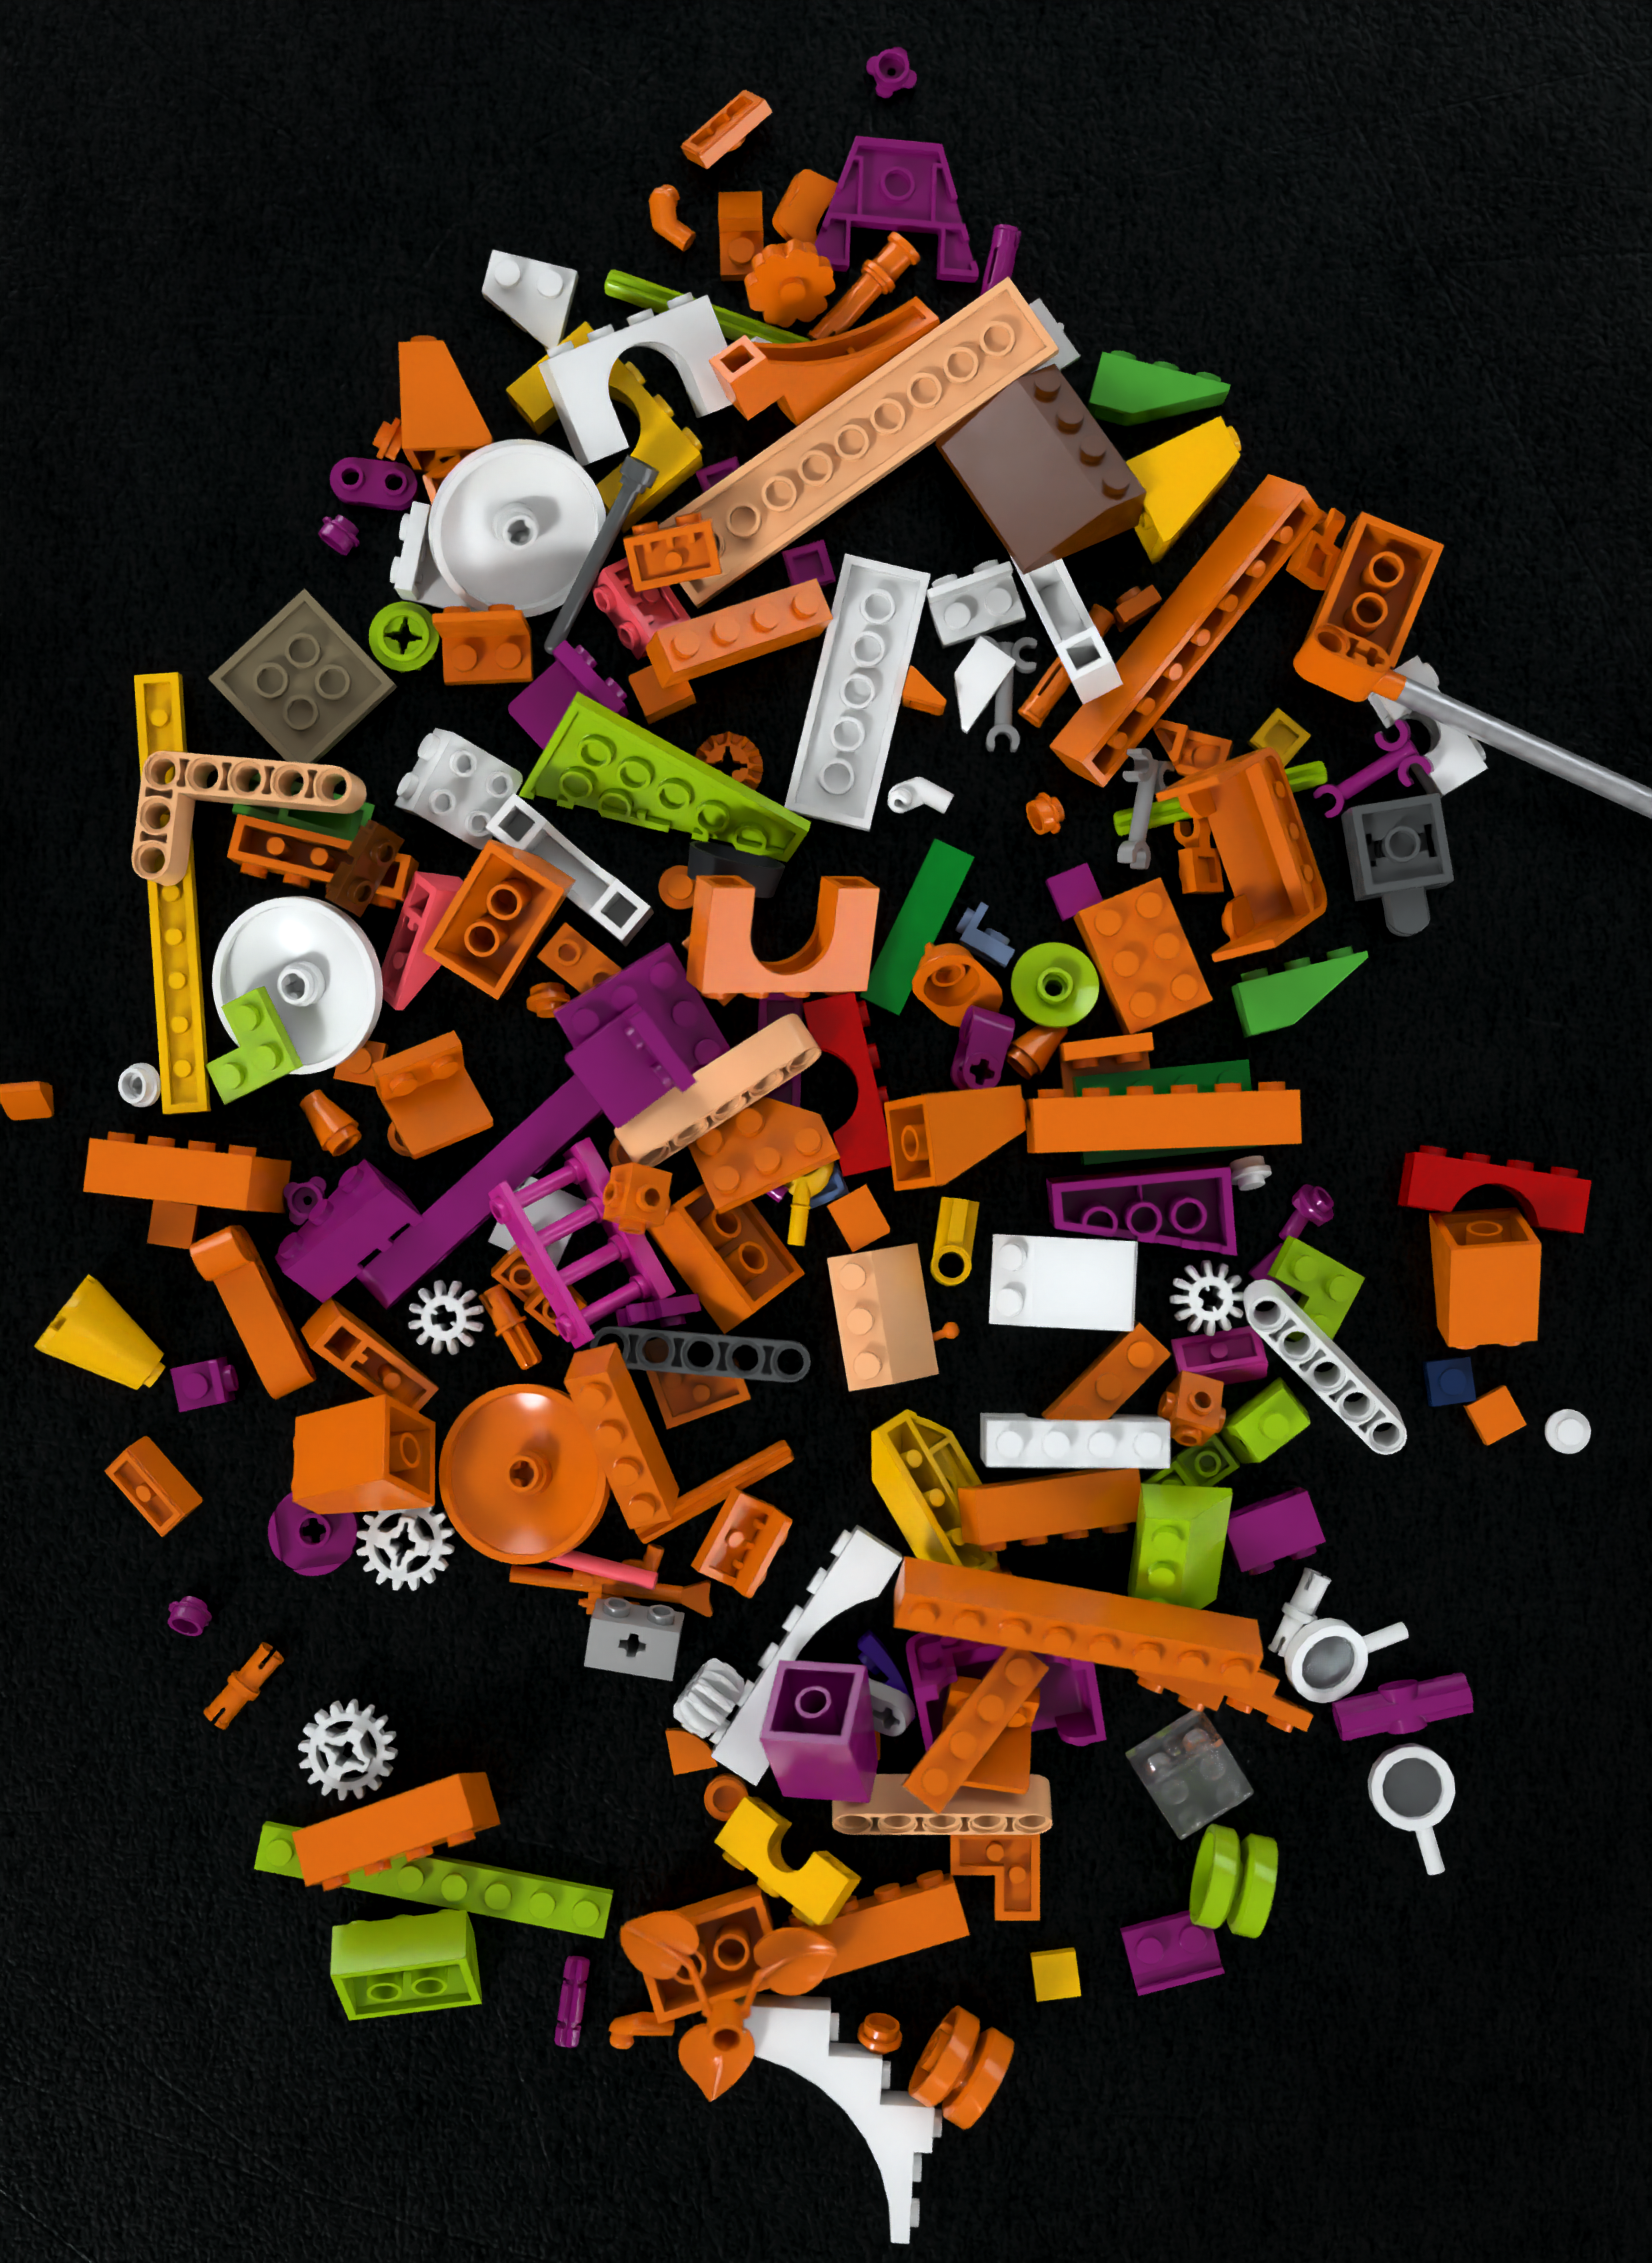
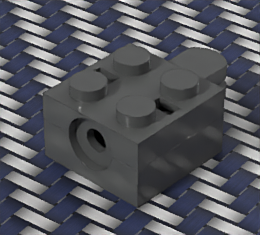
M1436 793L1349 808L1341 815L1355 901L1382 897L1386 926L1391 933L1397 936L1408 937L1422 931L1430 921L1426 890L1442 888L1454 881L1440 794Z

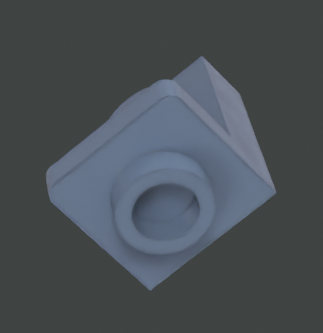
M981 902L976 912L967 908L955 930L962 934L958 944L967 948L970 953L1004 970L1015 951L1007 946L1010 940L990 928H986L985 932L976 929L988 909V905Z

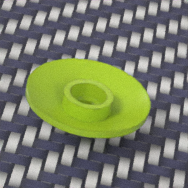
M1043 943L1029 949L1018 960L1011 977V991L1017 1007L1028 1019L1045 1027L1063 1028L1078 1023L1091 1012L1099 994V978L1093 963L1077 948L1063 943ZM1049 984L1056 985L1060 989V994L1058 996L1049 995L1045 990V986Z

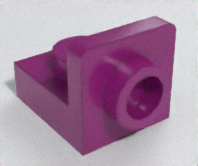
M226 1357L170 1369L179 1412L235 1400L234 1391H237L239 1388L238 1376L235 1367L232 1364L228 1365Z

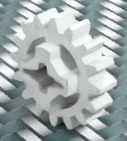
M432 1506L428 1508L378 1511L379 1515L370 1512L365 1514L363 1519L370 1527L369 1529H360L356 1535L366 1540V1545L357 1550V1555H368L370 1561L363 1568L364 1571L367 1572L376 1568L379 1571L376 1583L380 1585L387 1578L393 1579L392 1587L395 1591L401 1588L404 1581H408L412 1591L418 1589L420 1577L429 1584L436 1579L432 1568L444 1571L449 1564L441 1556L442 1554H452L455 1549L453 1545L445 1543V1538L455 1533L454 1528H443L441 1524L448 1516L446 1511L435 1515L432 1512L434 1508ZM402 1512L398 1526L395 1528L381 1527L382 1523L389 1516ZM421 1518L429 1524L434 1535L426 1533L420 1524ZM407 1530L409 1532V1540L416 1542V1545L408 1549L404 1555L403 1543L396 1541V1538ZM378 1548H383L391 1559V1565L383 1559ZM418 1555L431 1556L424 1566L410 1570L413 1558Z
M352 1699L347 1709L343 1710L341 1703L336 1701L330 1706L331 1715L323 1709L314 1715L319 1725L308 1723L304 1727L303 1732L311 1739L303 1740L298 1745V1750L308 1752V1757L302 1760L300 1768L311 1767L314 1773L310 1776L308 1782L313 1784L321 1780L324 1783L321 1794L326 1796L332 1788L338 1789L339 1800H344L348 1796L349 1791L353 1790L356 1797L360 1799L366 1794V1784L376 1791L382 1784L378 1774L388 1777L392 1772L393 1767L386 1760L394 1759L398 1755V1750L388 1747V1743L397 1734L396 1731L385 1732L382 1727L389 1719L386 1715L377 1720L372 1717L374 1705L370 1704L364 1711H359L357 1699ZM341 1721L353 1722L351 1727L339 1730L336 1727L331 1729L329 1727ZM368 1731L372 1734L377 1749L371 1747L367 1735ZM347 1741L354 1744L352 1748L354 1754L350 1758L343 1755L345 1749L343 1745ZM320 1750L326 1754L329 1764L328 1768L322 1760ZM355 1769L362 1773L367 1771L366 1774L359 1777H343L346 1772Z

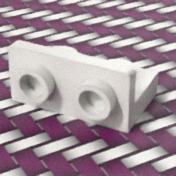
M990 560L976 566L973 569L974 573L958 579L956 574L941 577L932 583L933 588L927 590L926 603L943 649L1026 619L1025 611L1012 578L1013 568L1010 561L999 564L998 560Z

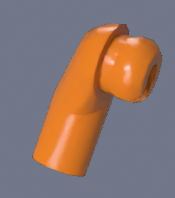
M662 185L655 188L649 198L652 226L656 232L682 251H686L694 241L696 233L677 219L676 206L677 200L680 199L677 189L672 185Z
M639 2012L616 2017L609 2026V2031L611 2032L610 2044L617 2049H629L634 2044L633 2036H672L675 2020L659 2024L655 2012Z

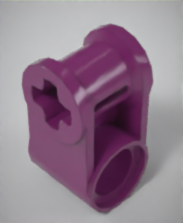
M974 1005L968 1007L960 1025L959 1041L950 1072L952 1083L957 1089L963 1091L994 1088L998 1084L1006 1053L1014 1034L1015 1020L1013 1017ZM971 1066H975V1069L981 1072L980 1079L976 1080V1076L970 1073Z

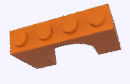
M696 875L686 980L699 990L702 996L712 999L727 998L728 993H742L751 998H767L769 993L783 992L790 997L806 998L810 996V992H824L829 996H836L853 991H867L880 888L862 876H821L816 923L810 939L793 956L777 962H764L756 959L750 939L755 887L740 876Z

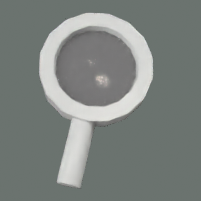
M1333 1618L1314 1620L1301 1628L1288 1645L1284 1656L1285 1673L1288 1681L1297 1692L1309 1701L1318 1703L1337 1701L1351 1693L1362 1680L1368 1665V1654L1407 1639V1628L1403 1622H1398L1362 1637L1342 1620Z
M1415 1743L1397 1745L1384 1751L1373 1763L1368 1778L1369 1797L1376 1811L1391 1825L1416 1832L1427 1873L1429 1875H1436L1444 1872L1445 1868L1432 1826L1439 1823L1451 1809L1455 1796L1454 1776L1447 1763L1430 1748Z

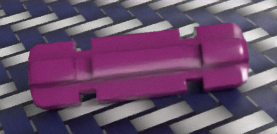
M568 1956L565 1962L563 1977L566 1980H563L557 2018L560 2022L557 2023L554 2039L555 2044L562 2047H576L580 2037L581 2026L578 2023H581L587 1988V1983L584 1981L587 1980L590 1967L589 1959L582 1956Z

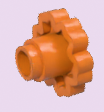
M791 239L787 243L766 246L762 253L753 257L752 267L754 272L748 274L744 279L750 308L754 311H762L764 321L767 324H777L784 328L790 327L795 323L796 319L802 322L814 320L817 314L822 313L827 308L828 304L825 296L835 290L830 260L825 256H819L813 243L802 242L797 239Z

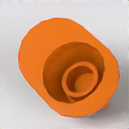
M931 942L925 944V954L921 957L917 967L918 970L912 979V990L920 1001L941 1020L960 1027L963 1016L971 1005L998 1013L1003 1002L1002 988L997 980L974 959L967 948L955 943L937 946Z

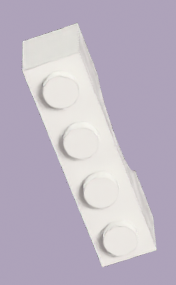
M1011 557L1082 704L1123 685L1116 666L1089 616L1063 560L1059 559L1027 574H1023Z
M515 793L510 796L485 826L501 843L537 855L575 879L576 881L566 897L624 946L628 945L654 914L652 908L586 856Z

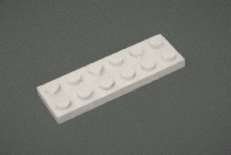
M845 554L831 611L833 620L827 627L785 808L801 816L870 831L931 574Z

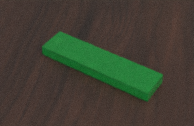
M934 839L872 969L867 991H862L860 999L899 1017L912 990V979L918 970L917 967L920 959L925 954V944L928 942L934 944L975 857L938 839Z

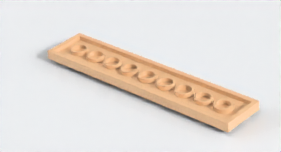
M1008 276L658 525L659 528L676 525L675 517L694 512H701L702 519L712 517L722 574L680 583L697 609L932 444L937 438L1013 381L1032 373L1059 354V348Z

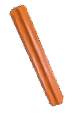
M785 1440L774 1443L677 1498L671 1520L634 1528L638 1538L643 1544L651 1542L727 1499L733 1487L743 1490L791 1463L794 1460V1454Z

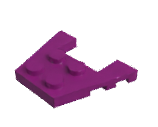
M855 137L815 242L818 255L825 256L830 260L833 271L847 272L850 258L851 227L937 234V280L976 282L979 277V270L976 261H973L968 244L970 238L966 225L961 220L956 202L958 197L943 145L874 137Z

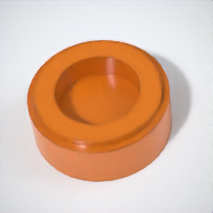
M724 1773L715 1776L708 1783L705 1790L704 1803L707 1811L718 1820L728 1821L742 1799L749 1797L747 1785L740 1777L734 1774Z

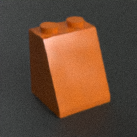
M421 335L412 337L410 339L411 342H399L402 449L416 474H426L458 454L464 459L474 451L494 443L444 341H437V338L433 336Z
M1021 1085L932 1093L885 1102L894 1191L945 1185L1026 1130L1025 1118L1027 1107L1022 1097Z
M1517 1207L1429 1213L1437 1326L1448 1347L1473 1349L1478 1345L1484 1344L1517 1346L1522 1342L1537 1341L1541 1242Z
M387 1394L296 1417L295 1436L293 1439L294 1474L291 1482L292 1502L319 1515L435 1506L436 1422Z

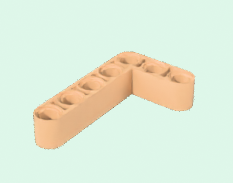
M172 751L155 752L146 759L142 769L132 850V866L141 878L164 886L175 885L183 879L188 866L195 800L347 814L359 810L364 804L367 796L366 787L363 781L356 775L333 765ZM175 766V777L170 783L166 784V772L169 768ZM217 769V782L208 788V775ZM260 773V785L256 790L250 792V779L253 775ZM303 777L304 785L302 790L295 796H292V783L295 779ZM345 780L347 783L346 792L341 798L335 800L333 796L334 788L339 782ZM169 809V823L161 828V815ZM164 854V866L156 873L154 869L155 860L159 855Z

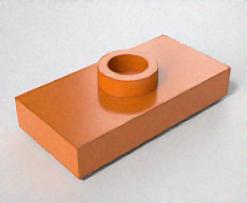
M743 90L682 144L681 148L689 160L708 169L726 152L733 151L741 146L746 139V135L768 117L772 110L765 99L747 90Z

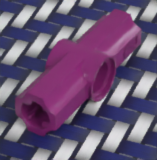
M1460 1672L1420 1682L1414 1679H1405L1385 1683L1378 1687V1691L1332 1701V1712L1340 1739L1346 1741L1386 1731L1390 1734L1415 1732L1425 1728L1427 1722L1472 1713L1474 1702L1466 1676Z

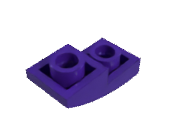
M869 1628L857 1640L858 1648L862 1651L857 1657L874 1675L877 1676L881 1671L885 1674L879 1681L880 1683L900 1690L911 1699L898 1665L881 1640Z

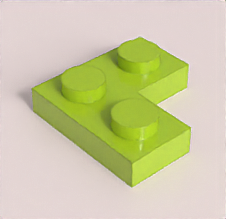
M265 986L256 988L221 1006L240 1045L239 1048L205 1064L224 1105L303 1067Z
M1287 1236L1267 1274L1302 1294L1297 1305L1331 1340H1333L1365 1280V1277L1291 1236ZM1295 1331L1288 1334L1287 1337L1297 1342L1305 1336V1333Z

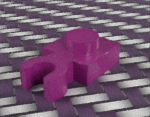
M697 1293L659 1299L654 1302L627 1305L626 1308L617 1309L615 1312L619 1327L659 1322L660 1329H669L687 1324L685 1317L701 1311V1306Z

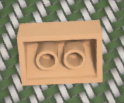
M918 1243L827 1258L849 1391L891 1385L939 1374Z

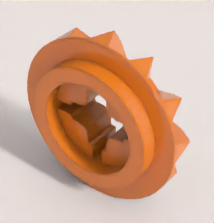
M726 732L710 736L697 748L695 757L710 766L723 763L726 750H730L733 763L747 766V768L733 771L732 778L756 790L762 778L763 763L758 748L746 736Z

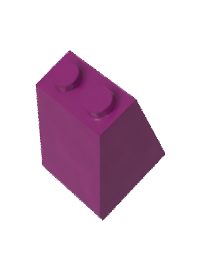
M779 1660L759 1739L783 1796L870 1803L878 1767V1756L866 1665Z

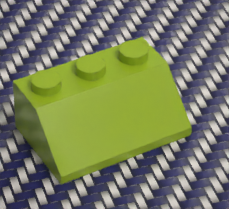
M1141 1483L1127 1587L1128 1597L1200 1610L1216 1600L1231 1507L1232 1488Z
M443 1909L434 1914L419 1916L403 1914L387 1920L372 1922L356 1920L348 1925L333 1926L330 1976L349 2021L482 2004L475 1935L467 1910Z

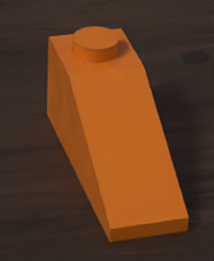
M332 1297L326 1300L301 1328L312 1350L374 1396L387 1394L419 1412L439 1389L433 1381L364 1321Z

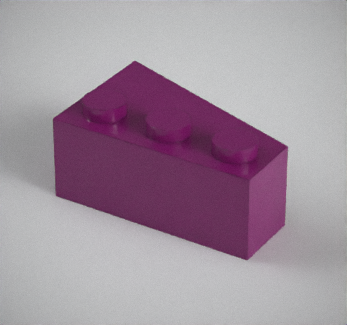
M365 1158L358 1166L349 1168L339 1180V1187L327 1200L319 1201L312 1208L308 1221L297 1233L289 1234L282 1241L278 1254L275 1256L283 1273L322 1303L363 1271V1265L360 1262L376 1248L384 1253L393 1246L394 1241L390 1237L406 1223L416 1227L424 1220L403 1189Z

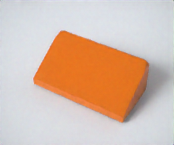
M148 1436L142 1437L127 1447L105 1470L106 1474L161 1537L170 1532L203 1501L202 1497Z

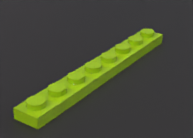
M266 1821L262 1827L254 1869L304 1879L292 1832L304 1828ZM435 1854L407 1862L406 1856L390 1861L391 1869L367 1877L364 1870L350 1874L351 1883L342 1886L602 1939L605 1936L614 1890Z

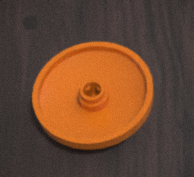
M538 1384L508 1385L478 1397L455 1420L447 1434L441 1451L439 1488L444 1508L451 1523L462 1538L473 1548L501 1562L522 1565L535 1564L553 1560L572 1551L595 1529L602 1518L609 1500L611 1486L571 1396L549 1386Z

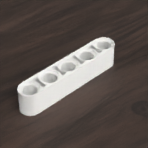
M1262 1279L1249 1284L1243 1294V1303L1251 1327L1372 1450L1384 1455L1399 1451L1405 1445L1407 1433L1400 1412L1390 1399L1276 1283ZM1269 1300L1276 1303L1269 1311L1260 1312L1255 1310L1257 1304L1262 1301ZM1300 1331L1305 1333V1336L1297 1342L1285 1340L1286 1336L1292 1332ZM1323 1362L1335 1364L1327 1372L1315 1371V1368ZM1360 1392L1364 1394L1356 1402L1344 1400L1351 1393ZM1388 1422L1393 1424L1386 1431H1374L1376 1426L1381 1423Z

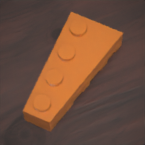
M486 1772L458 1773L292 1832L306 1886L322 1884L324 1891H328L351 1883L350 1874L364 1870L367 1877L392 1868L390 1862L392 1860L406 1856L407 1862L426 1857L434 1853L432 1848L434 1846L448 1842L449 1847L471 1841L475 1839V1832L499 1825L501 1822Z

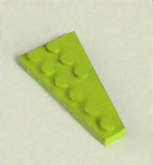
M578 691L518 795L534 800L535 795L557 800V806L573 809L574 805L598 810L601 817L667 833L670 828L692 833L691 839L708 842L709 838L732 843L736 850L763 855L784 862H788L808 833L811 824L810 821Z

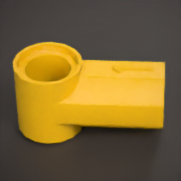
M941 1197L930 1271L933 1278L942 1285L955 1286L963 1282L970 1274L979 1202ZM952 1253L961 1259L963 1270L958 1277L948 1278L940 1272L938 1262L941 1256Z

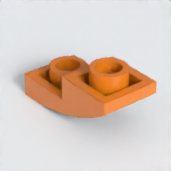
M515 1244L491 1268V1276L524 1302L525 1311L558 1336L560 1333L555 1324L557 1316ZM572 1285L567 1286L579 1310L587 1307V1302Z

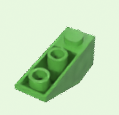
M1112 351L1111 354L1102 352L1087 409L1093 418L1123 426H1132L1222 405L1231 384L1221 382L1220 377L1211 373L1199 372L1196 375L1180 372L1177 366L1168 362L1157 361L1149 364L1137 361L1133 354L1125 351Z
M1352 946L1327 952L1328 961L1311 965L1310 958L1306 957L1284 963V972L1268 975L1267 968H1262L1241 974L1242 982L1232 986L1231 989L1244 1038L1295 1024L1368 958L1367 951L1354 954Z

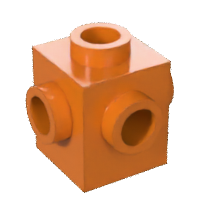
M636 1162L612 1167L609 1182L603 1192V1204L605 1205L603 1219L619 1223L618 1230L630 1234H645V1229L664 1226V1220L671 1206L669 1190L672 1173Z
M1182 1370L1167 1386L1166 1391L1163 1392L1157 1411L1158 1417H1162L1170 1422V1438H1174L1177 1443L1184 1446L1202 1447L1214 1433L1218 1434L1222 1430L1226 1417V1409L1221 1407L1223 1381Z

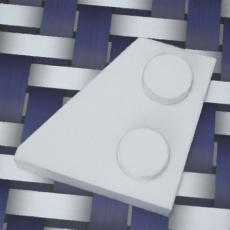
M492 250L482 294L499 311L505 312L525 333L528 332L545 347V350H548L562 342L579 276L576 270Z

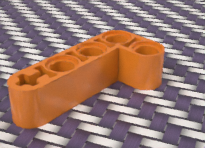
M230 1225L191 1244L189 1250L194 1264L206 1281H214L270 1396L277 1400L315 1381L316 1373L246 1229L241 1225Z

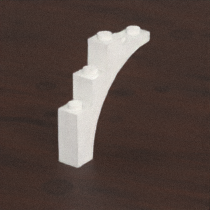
M756 1994L751 2006V2016L744 2020V2027L749 2029L754 2037V2056L793 2070L819 2086L846 2111L865 2137L881 2171L889 2203L891 2243L909 2244L910 2227H918L919 2198H912V2182H921V2153H932L933 2137H941L942 2109H934V2106L930 2108L911 2097L908 2091L881 2090L890 2088L891 2067L890 2061H882V2055L868 2051L863 2044L829 2042L838 2041L839 2013H831V1998ZM746 1996L735 1999L733 2001H735L739 2006L743 2005Z

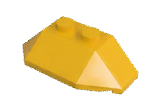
M909 1409L902 1411L871 1431L872 1481L918 1559L990 1571L997 1566V1553L995 1551L981 1552L979 1545L963 1542L957 1488L981 1485L982 1483L953 1432L931 1420L917 1416V1413Z

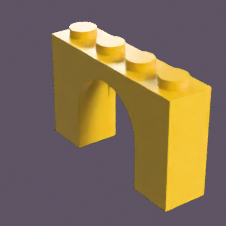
M585 321L558 345L571 340L574 348L580 347L590 342L587 334L594 330ZM548 354L505 389L510 403L538 435L559 419L538 367V364L550 359ZM617 358L609 375V396L611 399H615L629 407L641 424L640 437L631 456L644 461L659 471L652 488L647 487L644 494L638 493L621 528V531L625 533L703 466L700 453L703 446L689 428L685 427L681 431L671 418L674 416V412L659 394L652 398L642 386L646 381L639 370L630 361L624 365ZM623 463L596 485L602 497L607 515L623 485L619 482L623 475L619 472Z

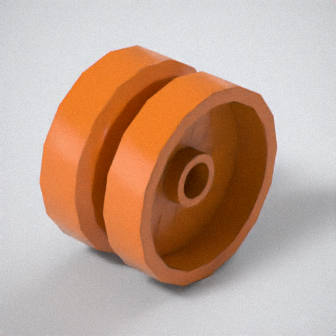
M957 2005L943 2018L924 2048L912 2074L908 2093L911 2097L929 2108L943 2101V2116L965 2130L971 2127L981 2116L997 2091L1009 2066L1013 2054L1014 2041L994 2027L979 2034L980 2020Z

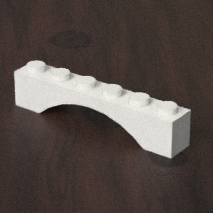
M859 1525L855 1526L852 1533L846 1530L841 1533L830 1551L836 1555L827 1571L822 1567L817 1570L806 1588L812 1595L803 1608L796 1604L782 1625V1628L788 1632L779 1646L773 1642L770 1643L758 1662V1665L763 1668L755 1683L747 1679L744 1691L740 1695V1700L736 1703L739 1706L730 1721L725 1719L724 1723H721L709 1738L715 1744L712 1748L711 1757L755 1786L770 1765L759 1738L779 1660L795 1661L799 1652L814 1633L834 1616L858 1603L878 1597L902 1560L900 1552Z

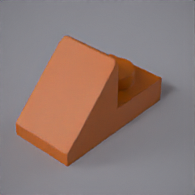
M762 191L719 192L718 222L721 281H744L748 274L754 272L752 267L753 257L762 253L764 249Z

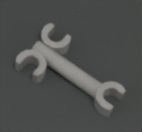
M982 636L1016 661L1014 668L1021 673L1035 671L1036 662H1024L1021 660L1019 652L1023 649H1036V639L1024 637L1014 644L1011 642L997 643L989 636ZM1014 668L995 692L994 727L986 737L988 751L994 750L995 738L998 735L1003 734L1009 737L1011 742L1010 752H1016L1020 743L1018 731L1012 726Z
M1147 748L1127 749V755L1131 756L1134 760V771H1123V778L1128 782H1138L1129 838L1121 843L1118 849L1117 860L1119 863H1130L1131 869H1148L1151 854L1146 843L1153 796L1168 787L1163 782L1164 772H1174L1175 767L1170 761L1153 759L1151 752Z

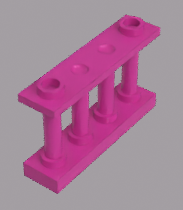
M590 1137L574 1144L562 1154L566 1160L564 1162L565 1167L513 1193L507 1180L498 1184L488 1193L491 1199L489 1206L493 1216L500 1224L506 1225L557 1316L555 1324L560 1335L565 1341H571L575 1349L595 1338L589 1328L591 1324L615 1312V1310L624 1307L638 1298L648 1303L665 1299L676 1292L645 1235L622 1232L618 1230L619 1223L603 1219L605 1208L603 1192L609 1182L610 1173ZM572 1182L576 1185L579 1184L587 1198L586 1206L535 1232L523 1208ZM593 1221L601 1223L609 1237L608 1244L557 1271L545 1247ZM615 1260L623 1262L631 1276L629 1279L630 1283L579 1310L567 1286Z

